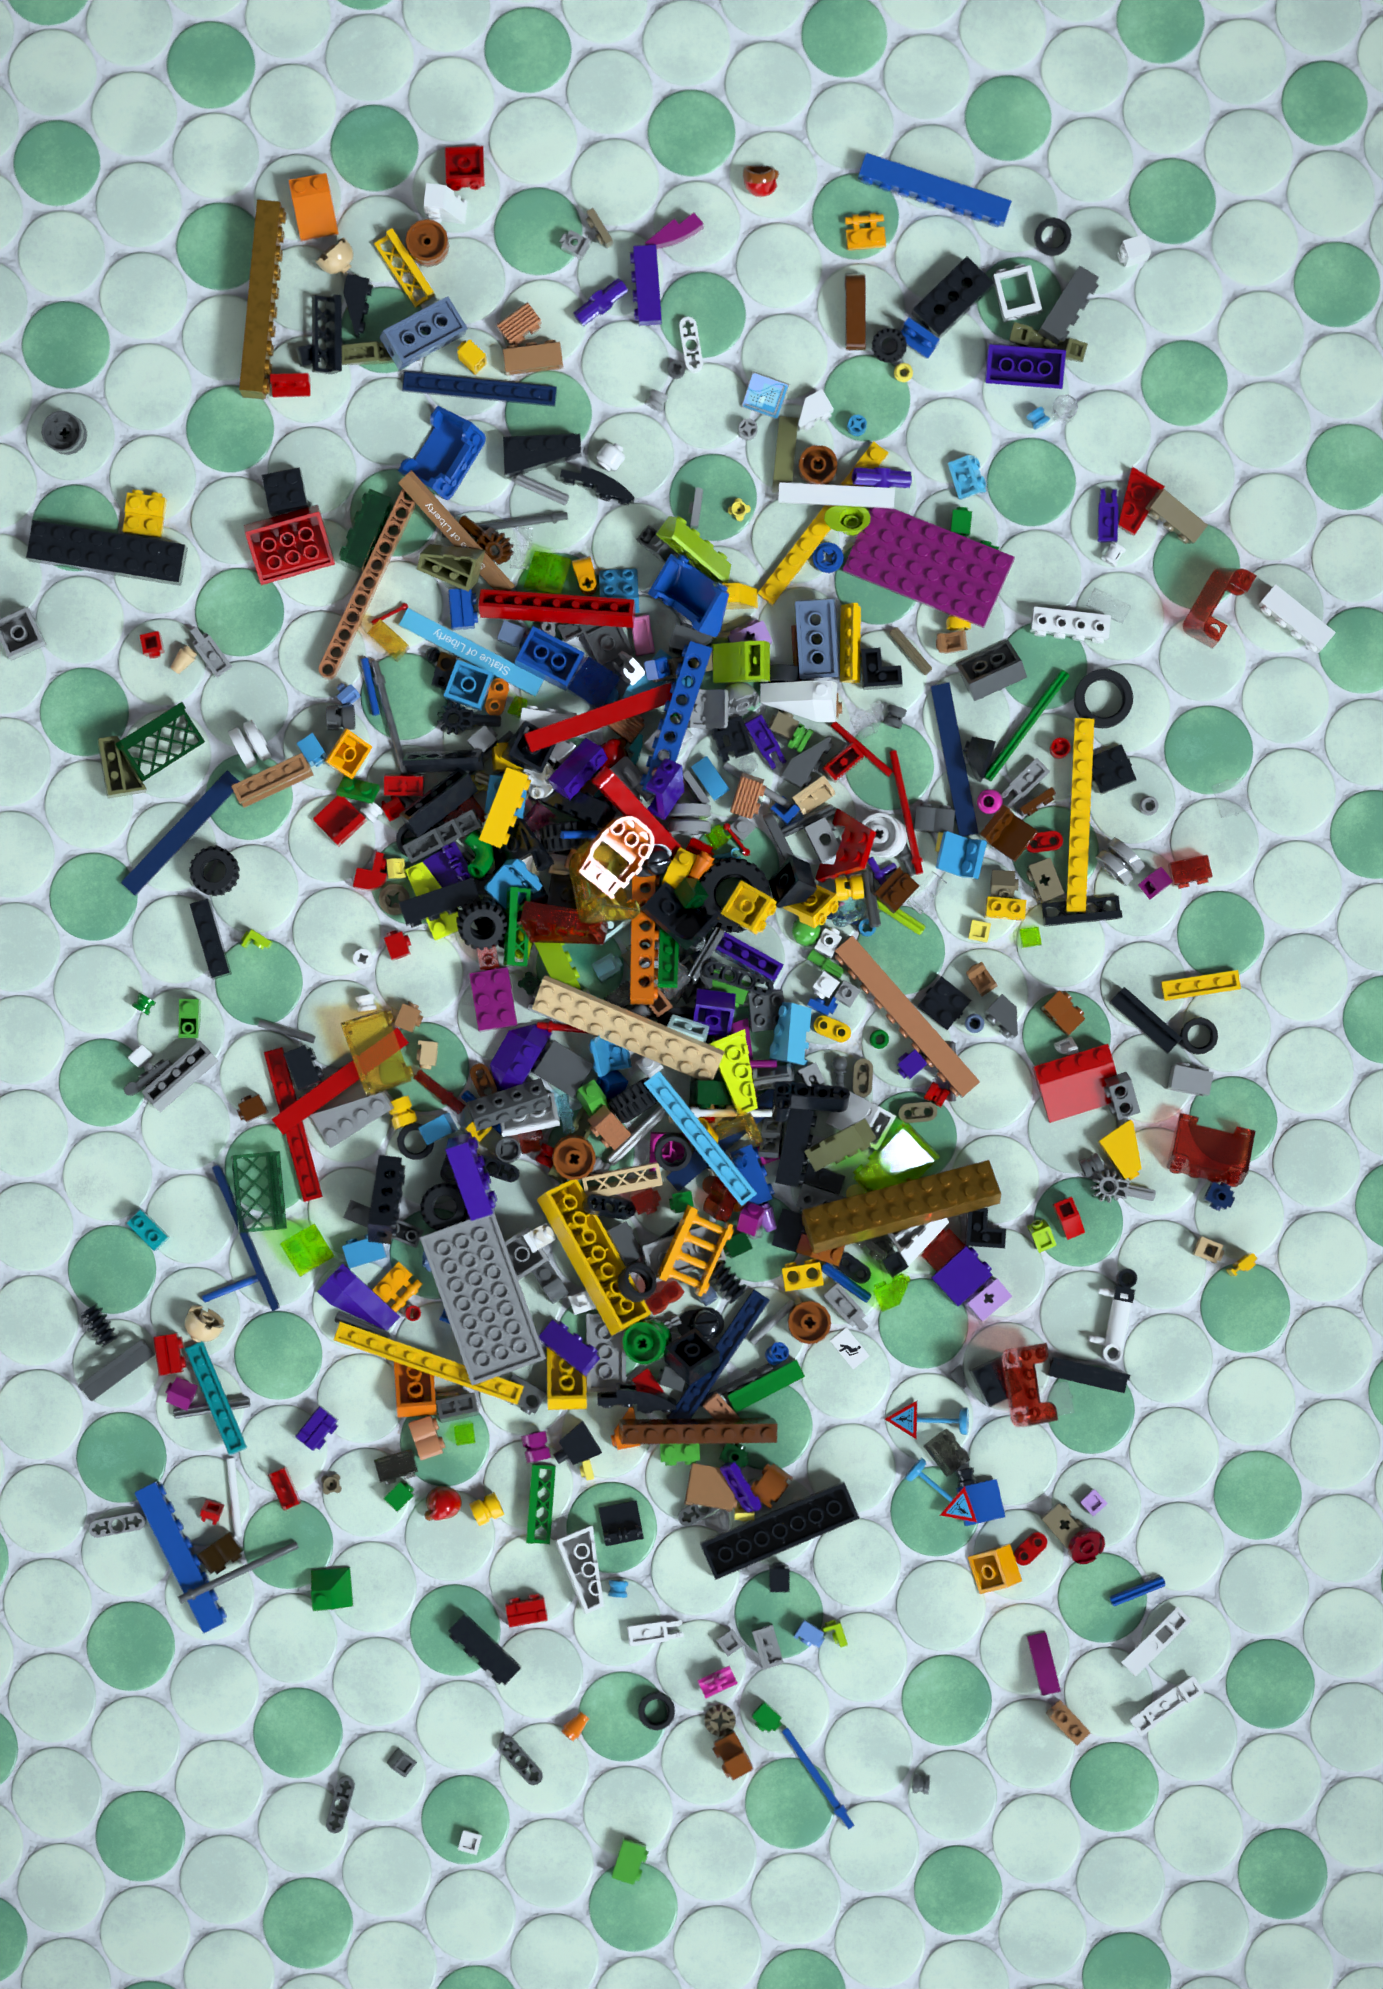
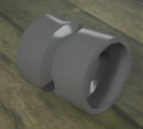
M338 705L326 706L327 730H339L340 727L344 730L345 728L355 730L354 705H343L342 708H339Z
M510 1137L501 1139L495 1149L497 1157L505 1163H513L518 1160L522 1151L519 1142Z

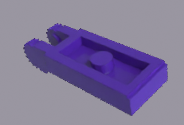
M1100 488L1098 542L1117 543V489H1112L1111 491L1112 503H1105L1106 491Z
M762 715L745 723L749 734L772 770L776 766L769 754L776 752L782 764L787 762Z
M735 1462L722 1465L720 1471L742 1508L746 1512L761 1509V1502L752 1493L751 1487L744 1479L740 1467Z

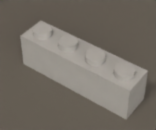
M199 1040L146 1087L142 1094L159 1112H162L214 1066L218 1060Z

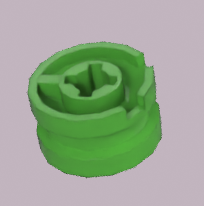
M800 723L787 747L795 748L801 754L814 730L806 729L805 725Z

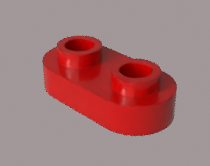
M1057 831L1037 833L1033 838L1037 842V846L1032 847L1029 843L1026 850L1030 853L1058 850L1063 844V837ZM1050 838H1055L1056 844H1050Z
M1041 1532L1030 1534L1015 1549L1014 1557L1016 1562L1022 1566L1029 1565L1047 1547L1046 1536ZM1035 1539H1041V1544L1036 1546L1034 1544ZM1026 1552L1027 1558L1021 1559V1553Z

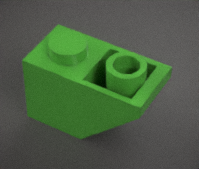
M179 999L178 1038H198L201 1022V1000Z

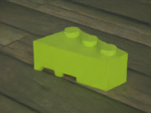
M551 930L534 938V944L550 978L582 990L577 980L580 975L576 967L572 968L569 963L572 961L568 950L564 952L562 948L565 944L561 935H556L555 931Z

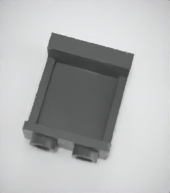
M554 1040L553 1043L549 1042L543 1050L546 1053L543 1059L538 1058L534 1064V1074L574 1098L577 1090L582 1086L594 1065Z

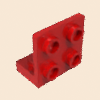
M336 796L313 818L317 825L338 847L367 822L366 818L345 797Z

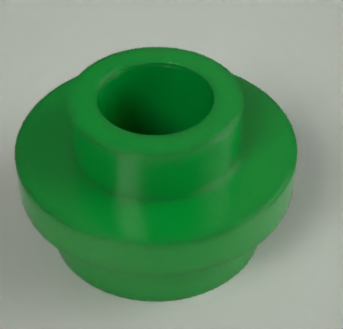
M875 1030L870 1035V1043L874 1048L882 1049L888 1045L889 1036L884 1030ZM877 1036H881L883 1038V1041L881 1043L876 1042Z

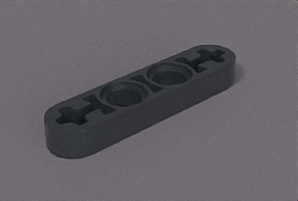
M716 961L705 962L701 969L702 974L706 978L758 995H770L774 989L773 982L767 978ZM713 965V969L721 971L719 972V974H710V971L707 970V968ZM727 970L733 972V978L730 981H727L724 977ZM744 976H749L751 979V983L747 987L742 984ZM756 983H758V984H764V983H765V985L768 987V989H767V990H763L761 987H758V986H755V985H756Z

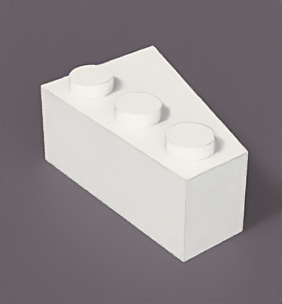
M945 1218L889 1233L888 1236L909 1266L944 1229L949 1221Z

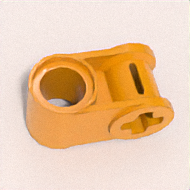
M588 556L572 561L581 592L587 596L593 595L597 590V583L591 557ZM586 582L591 584V588L586 587Z

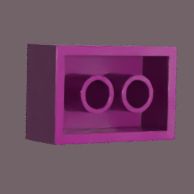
M508 967L470 973L479 1032L518 1026Z

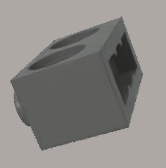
M1127 1072L1105 1079L1106 1086L1103 1088L1106 1097H1110L1111 1103L1108 1104L1111 1114H1115L1118 1120L1141 1113L1132 1080Z
M513 1374L509 1381L524 1386L518 1403L522 1406L520 1410L529 1415L531 1413L536 1414L547 1393ZM529 1395H535L538 1400L537 1404L534 1406L528 1405L526 1398Z

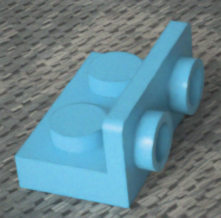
M967 455L948 463L960 500L986 492V481L981 476L979 470L981 467L980 462L975 456Z

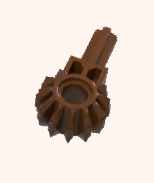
M466 515L459 519L458 523L478 539L477 544L485 550V553L494 563L496 562L497 565H501L510 560V556L514 553L511 549L514 544L509 542L511 537L505 538V532L499 534L498 531L496 532L491 527L485 531Z

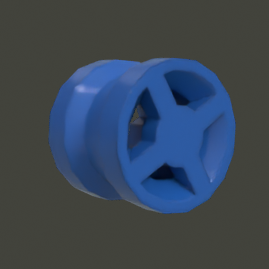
M782 1342L774 1343L765 1352L766 1360L772 1365L780 1364L789 1355L788 1347Z

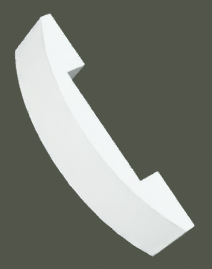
M1191 1676L1152 1701L1129 1720L1139 1736H1142L1177 1709L1203 1694L1204 1691L1195 1677Z

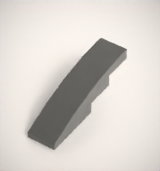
M472 809L402 847L410 862L413 863L477 830L483 825L476 811Z

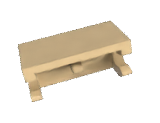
M823 775L792 797V801L800 808L802 815L806 816L833 797L835 791Z

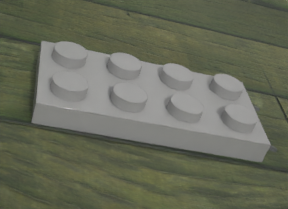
M703 1226L689 1230L692 1235L716 1245L719 1239L718 1233ZM674 1235L641 1245L646 1265L653 1271L655 1277ZM688 1241L684 1242L681 1248L684 1253L707 1263L712 1254L711 1251ZM724 1249L717 1262L726 1260ZM680 1259L676 1260L673 1266L676 1271L681 1273L699 1269V1267ZM656 1277V1282L662 1281L661 1279Z
M586 1314L587 1345L591 1344L598 1350L596 1354L600 1358L587 1374V1392H617V1384H626V1353L623 1349V1337L626 1329L611 1336L600 1314Z

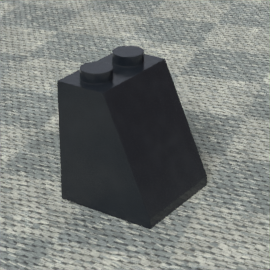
M1005 1354L970 1370V1374L987 1407L994 1406L1021 1390Z

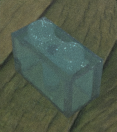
M612 953L591 964L601 983L620 974V968L623 967L618 955L613 956Z

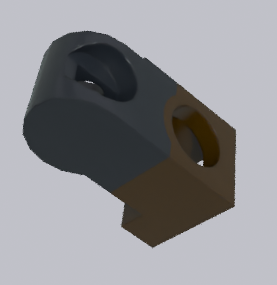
M440 652L431 686L446 690L455 663L459 657Z

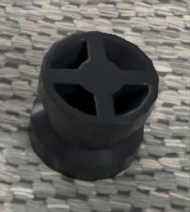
M974 1467L955 1471V1475L959 1479L958 1487L977 1483L976 1478L973 1476Z

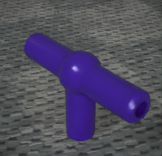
M874 857L868 858L867 861L874 873V878L878 880L880 885L886 881L884 876L897 869L895 863L880 869Z

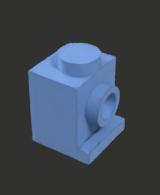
M805 1619L793 1635L796 1639L799 1636L802 1637L800 1641L809 1647L814 1645L819 1648L825 1640L823 1637L824 1632Z

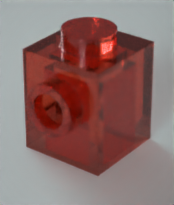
M494 944L491 945V949L484 947V950H479V947H477L480 970L488 971L499 968L497 946Z
M542 1129L518 1134L522 1154L541 1151Z
M649 1188L632 1196L631 1200L638 1215L644 1212L649 1215L658 1211L656 1207L660 1206L659 1201H661V1197L657 1190L653 1191L652 1188Z

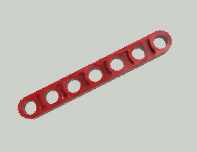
M604 766L592 779L595 786L623 816L635 817L647 826L653 833L654 845L663 844L671 850L674 859L679 848H682L681 845L615 773Z

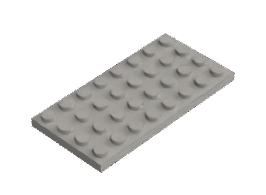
M495 1213L477 1220H467L420 1237L472 1385L546 1359Z

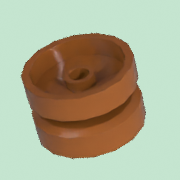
M420 220L413 224L407 232L406 245L408 253L415 263L420 266L432 267L444 261L449 251L447 233L441 224L434 220Z
M578 1134L562 1137L555 1144L552 1151L553 1164L556 1171L562 1177L570 1180H580L588 1176L596 1163L592 1144L585 1137ZM573 1153L574 1155L577 1154V1158L575 1160H572L570 1156Z
M812 1301L801 1302L789 1314V1331L794 1338L802 1343H818L830 1331V1314L819 1303ZM812 1319L813 1324L811 1326H807L805 1323L806 1320Z

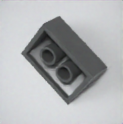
M1009 640L956 663L966 688L974 701L1027 678L1022 660Z

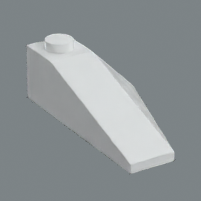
M834 681L761 683L760 703L815 722H836L837 683Z

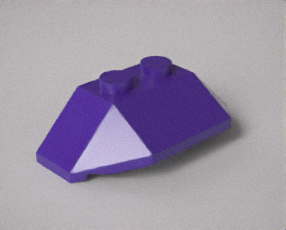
M537 1024L508 1031L490 1063L498 1092L525 1083L534 1064L550 1039L551 1032L537 1028Z

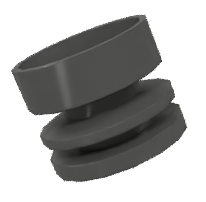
M54 412L45 419L42 425L41 433L44 442L48 447L60 454H75L84 447L87 441L86 426L79 418L69 412ZM66 430L70 432L67 438L62 436V434L66 433Z

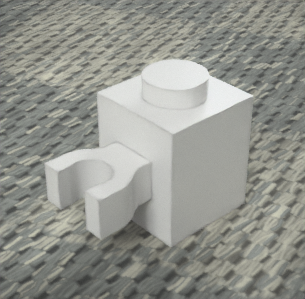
M587 1291L569 1296L574 1315L596 1308Z

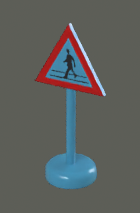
M917 1400L885 1418L886 1421L917 1439V1422L959 1423V1431L962 1435H968L969 1430L968 1407L961 1408L959 1419L917 1418Z
M921 1457L906 1474L905 1479L913 1481L919 1475L950 1501L949 1505L939 1516L977 1522L965 1486L955 1498H952L922 1472L926 1461Z

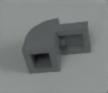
M549 1261L532 1271L553 1304L570 1294Z

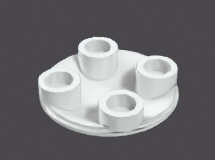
M548 762L542 773L528 769L523 770V772L530 774L528 779L531 780L528 788V795L535 799H541L553 792L554 789L548 778L555 771Z

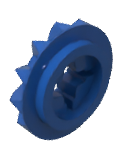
M822 543L814 550V565L821 572L829 574L835 572L843 563V552L834 543ZM823 551L827 555L834 554L831 558L833 565L828 561L821 563L825 558Z

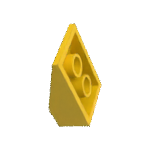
M547 1347L548 1410L587 1409L586 1377Z

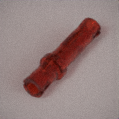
M422 1069L414 1076L413 1079L417 1080L439 1098L443 1105L446 1104L458 1115L466 1107L465 1104L453 1096V1092H448Z

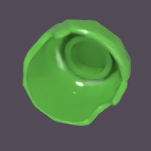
M798 918L793 923V938L800 945L811 946L819 940L821 926L818 925L816 928L810 927L800 922Z

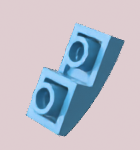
M707 756L691 766L714 801L730 790Z

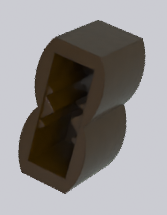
M230 1531L197 1556L210 1575L213 1572L219 1574L226 1569L225 1564L231 1560L234 1563L242 1557L240 1553L244 1550Z

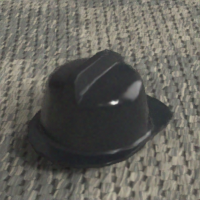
M655 844L649 858L645 859L641 866L643 869L638 875H635L638 877H648L665 873L673 860L671 850L663 844Z
M695 1309L684 1312L680 1316L681 1325L677 1326L681 1336L696 1328L708 1340L716 1338L721 1334L724 1328L723 1316L715 1309Z

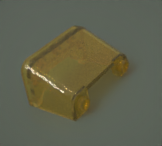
M587 840L572 855L569 861V872L580 921L584 923H599L634 919L640 913V906L636 900L630 899L628 901L625 888L620 887L613 894L615 898L611 899L576 871L588 845L591 843L590 840ZM600 843L593 852L592 857L617 878L627 866V860L606 843Z
M386 1008L341 1022L343 1033L367 1097L412 1082L411 1077L414 1076L411 1065L407 1066L395 1036L391 1023L395 1021L391 1010L387 1011Z

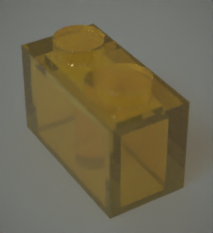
M381 619L367 633L396 662L410 649L409 645Z

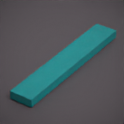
M201 1341L186 1347L185 1351L229 1456L247 1449L248 1447L204 1342Z

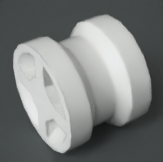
M375 802L373 804L368 803L360 809L373 823L378 815L384 813Z
M359 949L353 955V961L358 968L367 969L373 963V956L368 950Z
M374 994L355 997L356 1002L359 1004L357 1008L358 1013L377 1010L373 1001L375 999Z

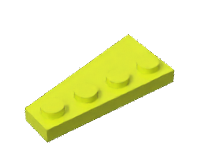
M424 862L405 869L416 896L442 888ZM447 913L441 914L440 919L431 922L429 919H426L435 941L458 932L457 913L452 915Z
M745 1029L709 1044L725 1051L718 1068L738 1116L758 1108Z

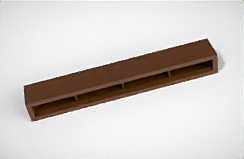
M774 1418L619 1419V1440L621 1444L777 1443L778 1423Z

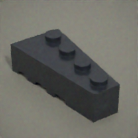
M580 434L503 437L505 479L536 469L546 468L553 464L580 458Z

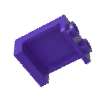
M667 758L662 761L646 785L648 790L656 793L655 798L648 807V811L651 814L665 820L684 792L682 765Z
M965 1246L941 1270L931 1277L957 1307L992 1276L990 1272L992 1268L985 1261L983 1263L980 1262L977 1258L979 1254L972 1247L968 1249Z

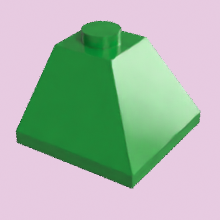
M350 1567L311 1570L313 1611L353 1607Z

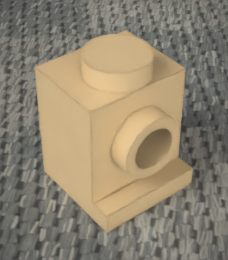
M418 1040V1045H421V1049L417 1050V1060H420V1069L431 1070L432 1066H436L438 1042Z
M1201 1236L1192 1255L1212 1263H1217V1260L1221 1261L1224 1255L1223 1245ZM1207 1247L1212 1248L1211 1254L1206 1253Z

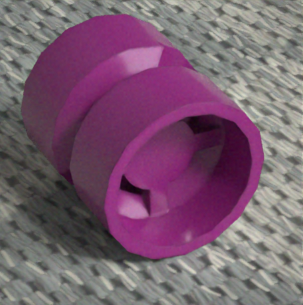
M546 1431L521 1436L523 1447L527 1448L524 1452L527 1463L551 1458L549 1447L545 1445L548 1441Z

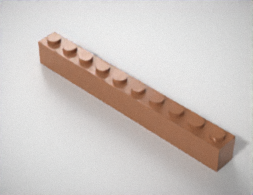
M853 935L835 950V959L841 965L845 964L849 968L848 974L854 980L858 979L862 983L860 985L861 989L867 995L870 993L875 998L873 1002L879 1009L883 1007L887 1012L885 1016L892 1024L897 1023L900 1027L898 1031L905 1039L907 1037L913 1042L911 1046L918 1053L922 1052L924 1054V1060L928 1063L929 1067L932 1068L934 1066L938 1070L937 1076L943 1082L947 1081L951 1085L949 1089L956 1097L960 1096L963 1098L980 1083L977 1077Z

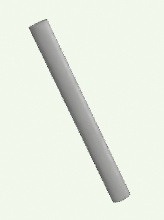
M726 762L723 769L740 779L742 771ZM766 787L764 795L789 809L792 804L790 801Z

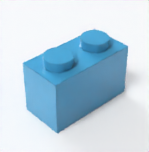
M313 733L297 742L298 747L311 767L314 765L319 767L325 763V759L328 756Z
M368 1234L364 1235V1240L357 1241V1238L345 1241L346 1245L342 1246L349 1269L386 1258L387 1254L384 1244L368 1242Z

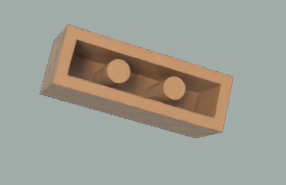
M556 340L545 341V344L539 345L536 342L527 343L524 347L509 345L507 349H503L506 376L563 369L561 344L556 342Z

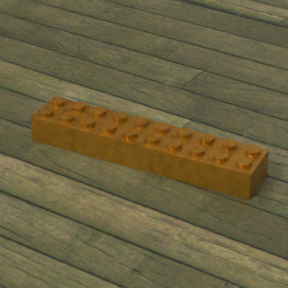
M257 200L239 386V391L243 398L266 399V394H270L268 375L272 374L270 356L274 354V345H272L271 339L275 337L276 333L273 318H277L278 309L275 299H279L277 281L281 279V269H279L278 264L282 262L283 250H281L280 243H284L285 232L283 231L282 224H286L285 208H282L280 201Z
M989 1160L804 1209L802 1210V1222L813 1254L1000 1204L1001 1191Z

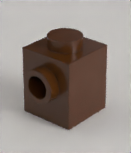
M248 1095L240 1099L242 1103L238 1104L240 1109L237 1110L240 1119H245L247 1123L269 1113L261 1095L255 1097Z

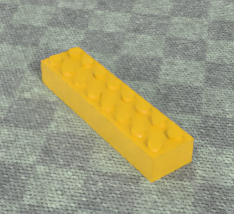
M569 1180L545 1192L536 1200L611 1336L631 1325L642 1321L651 1315V1312L644 1300L632 1302L621 1294L617 1280L621 1271L626 1267L598 1216L588 1214L583 1209L582 1203L587 1196L579 1181ZM629 1274V1282L631 1286L639 1292L632 1277Z

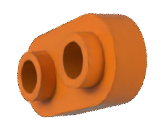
M497 678L491 682L485 704V710L488 715L500 716L504 712L509 685L502 678ZM502 685L503 689L501 691H497L496 686ZM496 703L499 707L494 710L491 708V705Z

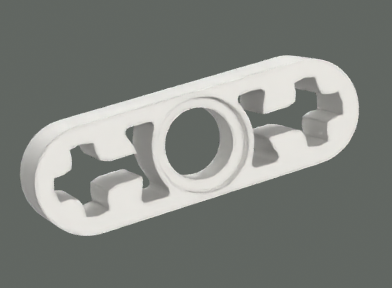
M685 317L679 324L685 365L690 373H698L703 367L697 324L693 318ZM689 322L690 325H693L691 327V335L695 334L696 336H687V329L682 326ZM687 341H695L697 347L694 350H688L685 346ZM695 354V361L700 363L697 365V368H693L692 365L689 366L692 362L691 355Z

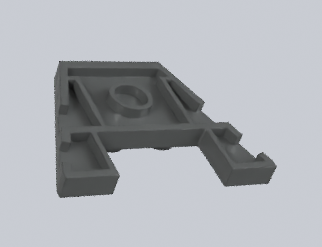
M562 624L557 626L564 642L583 634L600 669L582 678L590 694L616 671L613 667V662L617 663L619 667L624 663L618 655L621 651L630 656L634 653L622 627Z

